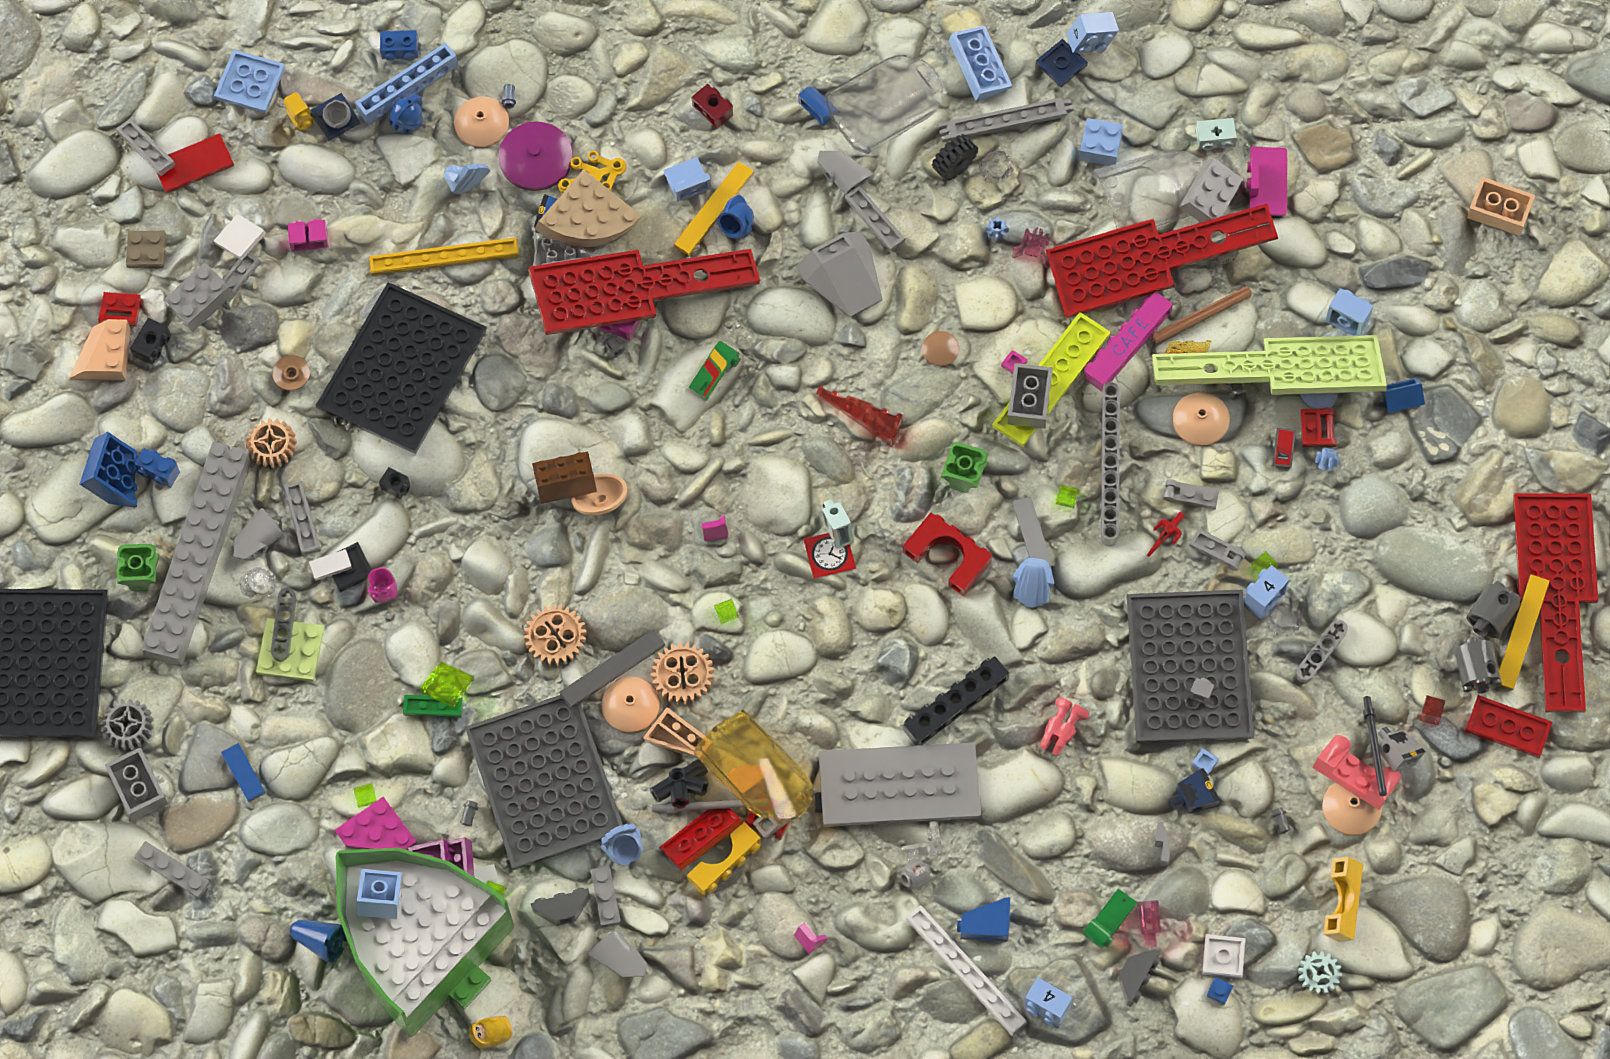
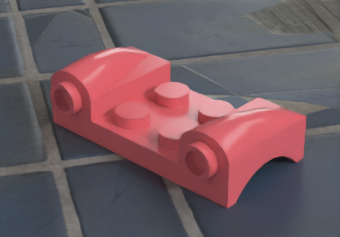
M1335 735L1318 756L1312 768L1380 810L1390 794L1398 786L1402 777L1399 771L1394 772L1389 766L1385 767L1383 773L1387 795L1379 796L1375 769L1348 752L1351 748V743L1345 736Z

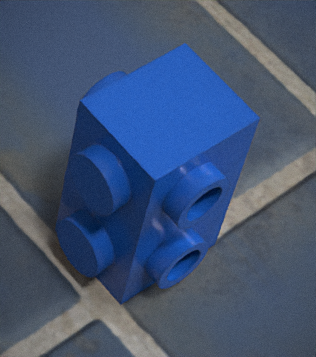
M417 30L380 31V54L382 60H412L413 58H418L419 39Z
M143 448L134 463L138 474L146 478L149 477L156 483L170 488L180 474L177 462L170 457L164 458L153 449L149 451Z

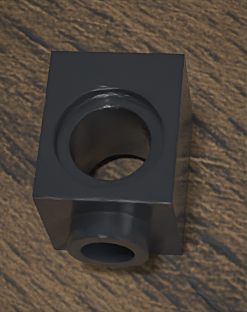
M390 467L387 468L379 481L381 490L399 499L402 498L403 494L406 495L411 486L408 476ZM396 481L401 482L398 486H392Z

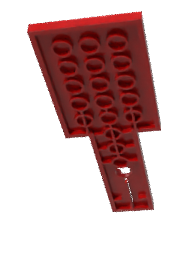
M1266 203L1160 235L1153 218L1047 249L1046 254L1067 319L1077 316L1079 312L1082 314L1150 295L1155 291L1160 292L1174 288L1170 270L1277 240L1278 235L1268 204ZM1221 232L1225 234V241L1221 244L1214 243L1211 240L1213 233Z
M751 249L643 265L639 250L530 266L528 270L546 335L656 318L657 313L653 301L760 284V277ZM702 270L703 273L708 274V279L706 281L696 280L694 277L695 272Z
M1514 493L1513 505L1520 603L1522 602L1530 575L1549 580L1539 611L1545 712L1585 713L1586 702L1579 603H1598L1591 493ZM1560 650L1565 651L1569 655V661L1567 663L1557 662L1554 657L1555 653Z

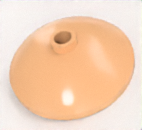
M476 97L466 101L458 108L454 117L456 134L464 143L472 147L484 148L498 143L505 136L509 127V116L505 107L497 100L489 97Z
M1196 392L1183 397L1177 403L1173 412V426L1176 433L1187 443L1196 446H1207L1218 442L1226 434L1230 423L1229 411L1224 402L1215 395L1205 392ZM1199 412H1204L1205 415L1201 416Z
M599 474L594 476L597 492L571 497L572 505L578 512L596 516L607 514L618 508L626 499L628 489L625 481L619 476Z
M624 677L616 680L606 689L601 706L603 716L611 727L624 733H636L645 730L656 720L660 709V700L656 689L648 681L638 677ZM632 698L633 702L628 703L626 700Z
M1336 782L1325 793L1322 804L1326 821L1333 829L1345 835L1355 836L1367 833L1375 827L1382 813V808L1378 810ZM1355 800L1357 804L1352 805L1350 801Z

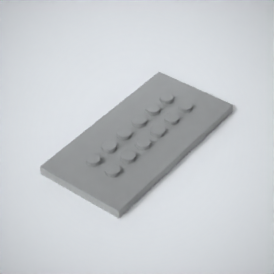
M975 742L819 751L823 827L981 818Z

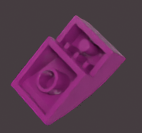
M466 837L450 841L442 839L408 847L409 851L449 861L475 877L472 841Z

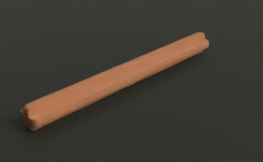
M1246 286L1153 333L1152 340L1155 344H1158L1251 297L1252 291Z

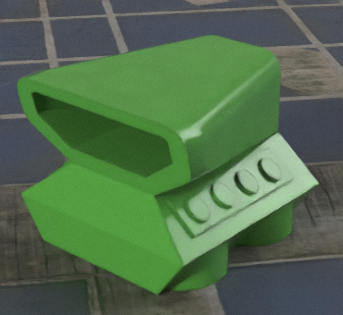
M960 442L952 443L941 477L950 482L951 489L968 493L970 488L978 487L982 472L988 464L987 458L989 454L983 449Z
M152 544L121 545L117 551V584L128 586L130 591H148L150 585L155 582L156 567L159 561L156 546Z

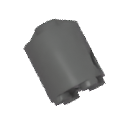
M1495 581L1494 584H1487L1466 618L1473 627V631L1479 636L1499 638L1518 610L1521 597L1505 589L1504 584L1499 581Z
M1473 637L1464 641L1465 644L1455 649L1454 652L1463 692L1477 690L1479 694L1488 692L1490 687L1502 684L1494 645L1491 641Z

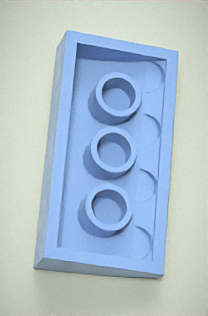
M985 25L951 34L949 44L976 101L995 96L1012 88V84Z

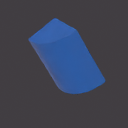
M812 86L807 87L798 94V103L823 127L839 114V111Z
M1417 378L1388 384L1386 391H1381L1388 413L1425 405L1422 383Z

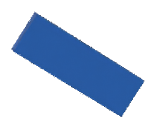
M239 743L221 752L248 803L266 793Z

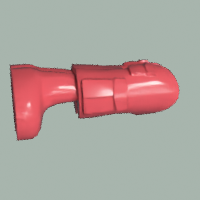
M1058 697L1055 701V705L1058 707L1057 714L1049 719L1040 748L1046 751L1052 740L1057 742L1052 752L1056 756L1072 740L1076 732L1075 723L1079 719L1086 720L1090 715L1087 710L1074 704L1067 722L1063 723L1065 715L1070 711L1073 704L1071 701Z

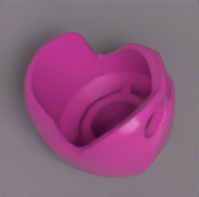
M386 568L372 570L368 575L370 586L367 588L372 600L376 603H386L395 599L397 584L390 570Z

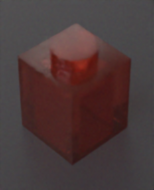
M1426 695L1419 721L1438 726L1446 700Z

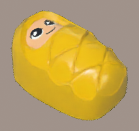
M494 1016L478 1020L470 1026L468 1031L471 1042L480 1049L498 1046L509 1041L513 1036L511 1023L506 1016Z

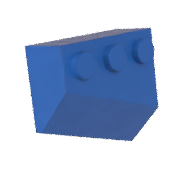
M109 432L96 437L79 485L108 504L137 507V500H135V492L137 491L135 473H137V469L134 464L137 460V451Z

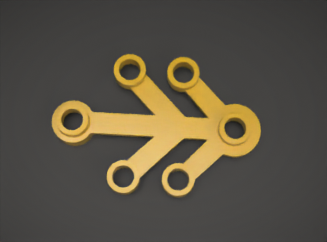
M590 151L588 153V160L590 163L597 162L606 166L599 169L583 163L579 157H573L570 161L573 169H584L599 182L603 176L609 174L607 181L602 184L609 186L611 192L616 177L621 176L627 169L626 162L623 159L614 158L609 160L599 156L597 151ZM592 155L597 156L595 159L590 158ZM575 178L560 180L558 183L559 192L562 194Z

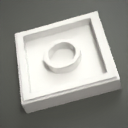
M237 214L216 237L214 243L240 260H243L266 233L262 228Z
M1206 934L1202 975L1242 979L1246 938Z

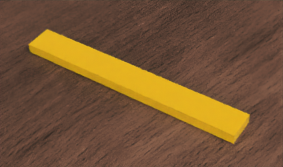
M515 237L369 256L371 276L519 257L518 240Z

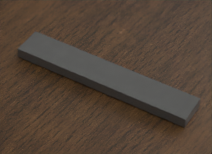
M653 629L561 690V697L572 709L665 647L664 641Z

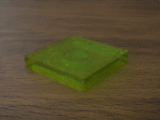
M440 662L420 687V692L454 707L474 681V676L444 662Z

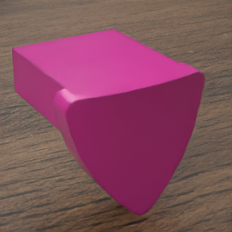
M725 515L719 516L720 520L701 523L704 541L728 538Z
M805 922L798 926L794 934L795 938L809 954L828 940L826 935L817 937Z

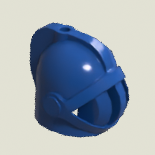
M415 94L410 98H402L396 101L390 110L389 118L390 125H392L395 131L412 133L421 127L423 122L421 112L422 98Z
M741 195L733 196L728 200L724 211L718 216V225L726 236L743 239L750 234L753 228V210Z

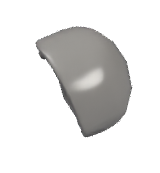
M334 100L327 104L323 110V119L332 128L346 126L350 120L351 112L345 102Z

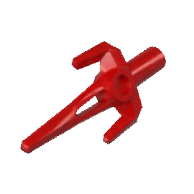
M1179 512L1171 522L1161 519L1153 528L1156 531L1163 526L1164 530L1148 552V557L1170 535H1176L1172 544H1175L1181 537V530L1177 526L1185 517L1182 512ZM1166 533L1167 535L1165 536V538L1161 542H1159L1162 536Z

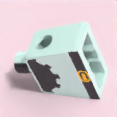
M832 500L824 502L822 510L824 522L836 549L853 543L851 522L841 503L834 504Z

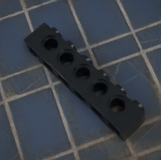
M996 656L991 659H985L978 669L969 671L965 675V679L961 682L956 681L953 683L949 691L940 693L930 705H924L919 710L920 713L916 716L908 717L904 722L903 731L915 745L925 744L1008 681L1010 673ZM989 675L991 678L989 680H983L981 679V676ZM973 686L975 691L968 692L965 688ZM952 698H958L960 699V702L952 703L950 700ZM938 709H942L945 711V713L943 715H938L935 713V711ZM928 721L930 724L924 727L920 725V722Z

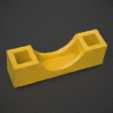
M745 822L730 834L733 847L731 854L725 861L718 864H707L701 861L687 874L688 881L704 897L708 893L712 894L717 889L719 882L727 880L732 875L731 871L735 867H741L746 862V857L750 853H756L761 847V837Z
M1350 857L1334 858L1332 862L1331 879L1336 884L1339 899L1336 910L1332 914L1326 915L1323 935L1338 942L1350 941L1355 938L1363 864Z

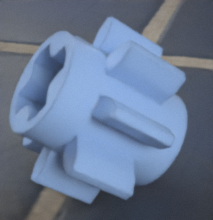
M999 217L994 220L989 219V225L986 226V231L989 232L988 238L992 237L996 241L1000 238L1005 239V233L1009 232L1006 220L1002 221Z
M1323 448L1322 452L1318 451L1315 463H1319L1318 468L1325 471H1332L1333 467L1337 468L1339 456H1336L1337 452L1330 448Z

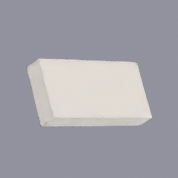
M346 549L309 562L316 581L352 569Z

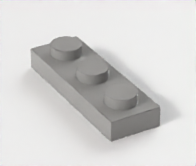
M610 865L590 869L602 928L621 924Z

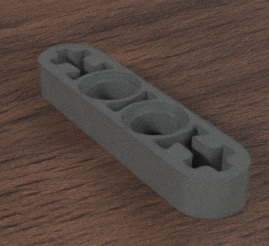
M291 588L282 589L278 594L271 654L279 662L286 660L290 653L297 601L296 594ZM290 594L292 598L288 599V606H285L286 602L283 597ZM284 611L290 613V617L286 620L280 618V614ZM281 629L288 631L287 636L284 638L277 636L278 631ZM279 643H282V649L284 652H282L281 655L278 656L276 651H279Z

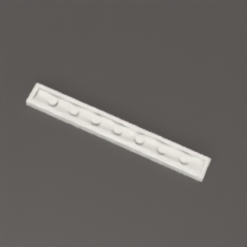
M921 905L906 917L909 924L1011 1036L1027 1024L1022 1015Z

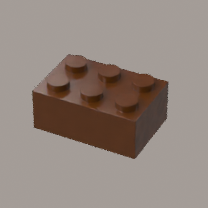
M588 451L532 463L541 504L597 492Z

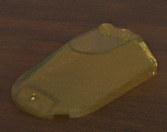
M741 710L715 725L695 748L694 754L756 815L765 819L771 817L779 821H790L802 816L808 810L813 798V788L808 775L752 713Z

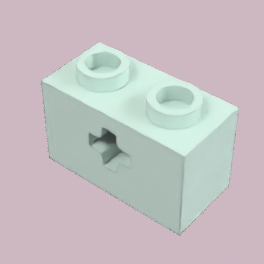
M1234 118L1197 121L1196 137L1198 150H1212L1213 148L1220 147L1227 149L1235 146L1237 137Z

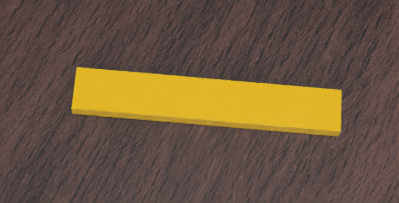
M738 161L676 240L674 247L690 256L716 223L718 216L724 211L728 200L741 191L754 174V170Z
M1530 575L1499 669L1502 684L1499 686L1514 690L1549 580Z

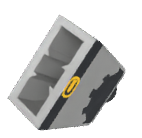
M1384 727L1378 732V735L1383 740L1379 745L1380 754L1394 772L1416 765L1426 752L1405 731L1401 730L1392 733L1387 727Z

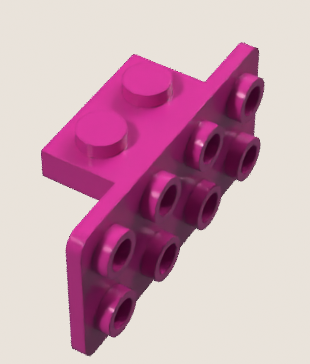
M1251 147L1250 162H1247V173H1250V178H1247V189L1250 190L1249 208L1267 203L1271 216H1285L1287 214V149L1280 147Z

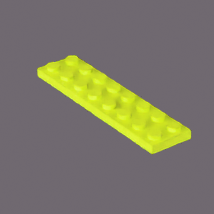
M1079 312L1038 365L1053 368L1047 416L1111 334L1110 331ZM1008 403L993 422L992 427L1021 447H1024L1038 428L1007 424Z

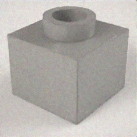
M1196 678L1189 698L1207 705L1212 695L1214 684H1211L1205 678Z

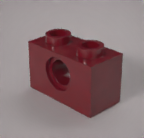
M707 83L691 97L692 106L718 129L733 116V105L728 99L721 97L720 92L715 87L712 88Z

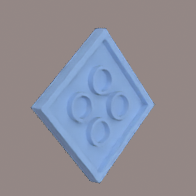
M233 49L214 98L266 114L286 68L285 64Z

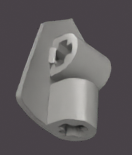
M819 151L817 163L823 168L825 177L831 183L835 182L845 195L857 188L860 182L873 176L871 171L840 151Z
M263 508L255 514L235 537L234 558L247 560L251 556L258 558L267 551L268 545L284 536L280 528Z
M618 930L610 933L588 952L590 957L622 977L645 976L646 961L632 945H629Z

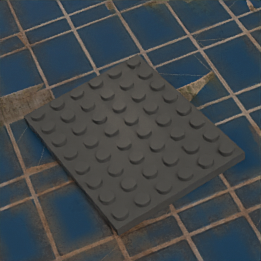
M1243 590L1127 594L1136 743L1254 739ZM1196 678H1205L1211 684H1214L1213 692L1207 705L1189 698Z
M561 695L465 727L513 870L602 841V838L610 830L620 825L623 826L581 703L571 709Z

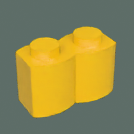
M294 92L285 97L283 104L286 107V113L297 130L305 131L309 129L313 124V119L310 116L309 108L299 93Z

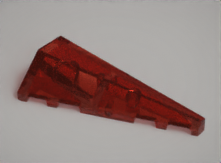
M819 386L816 392L818 396L884 443L893 447L899 437V428L903 423L902 414L898 413L896 416L889 414V410L886 408L881 410L873 406L872 403L849 395L844 398L838 396L839 393L833 390L830 392L824 389L823 386Z

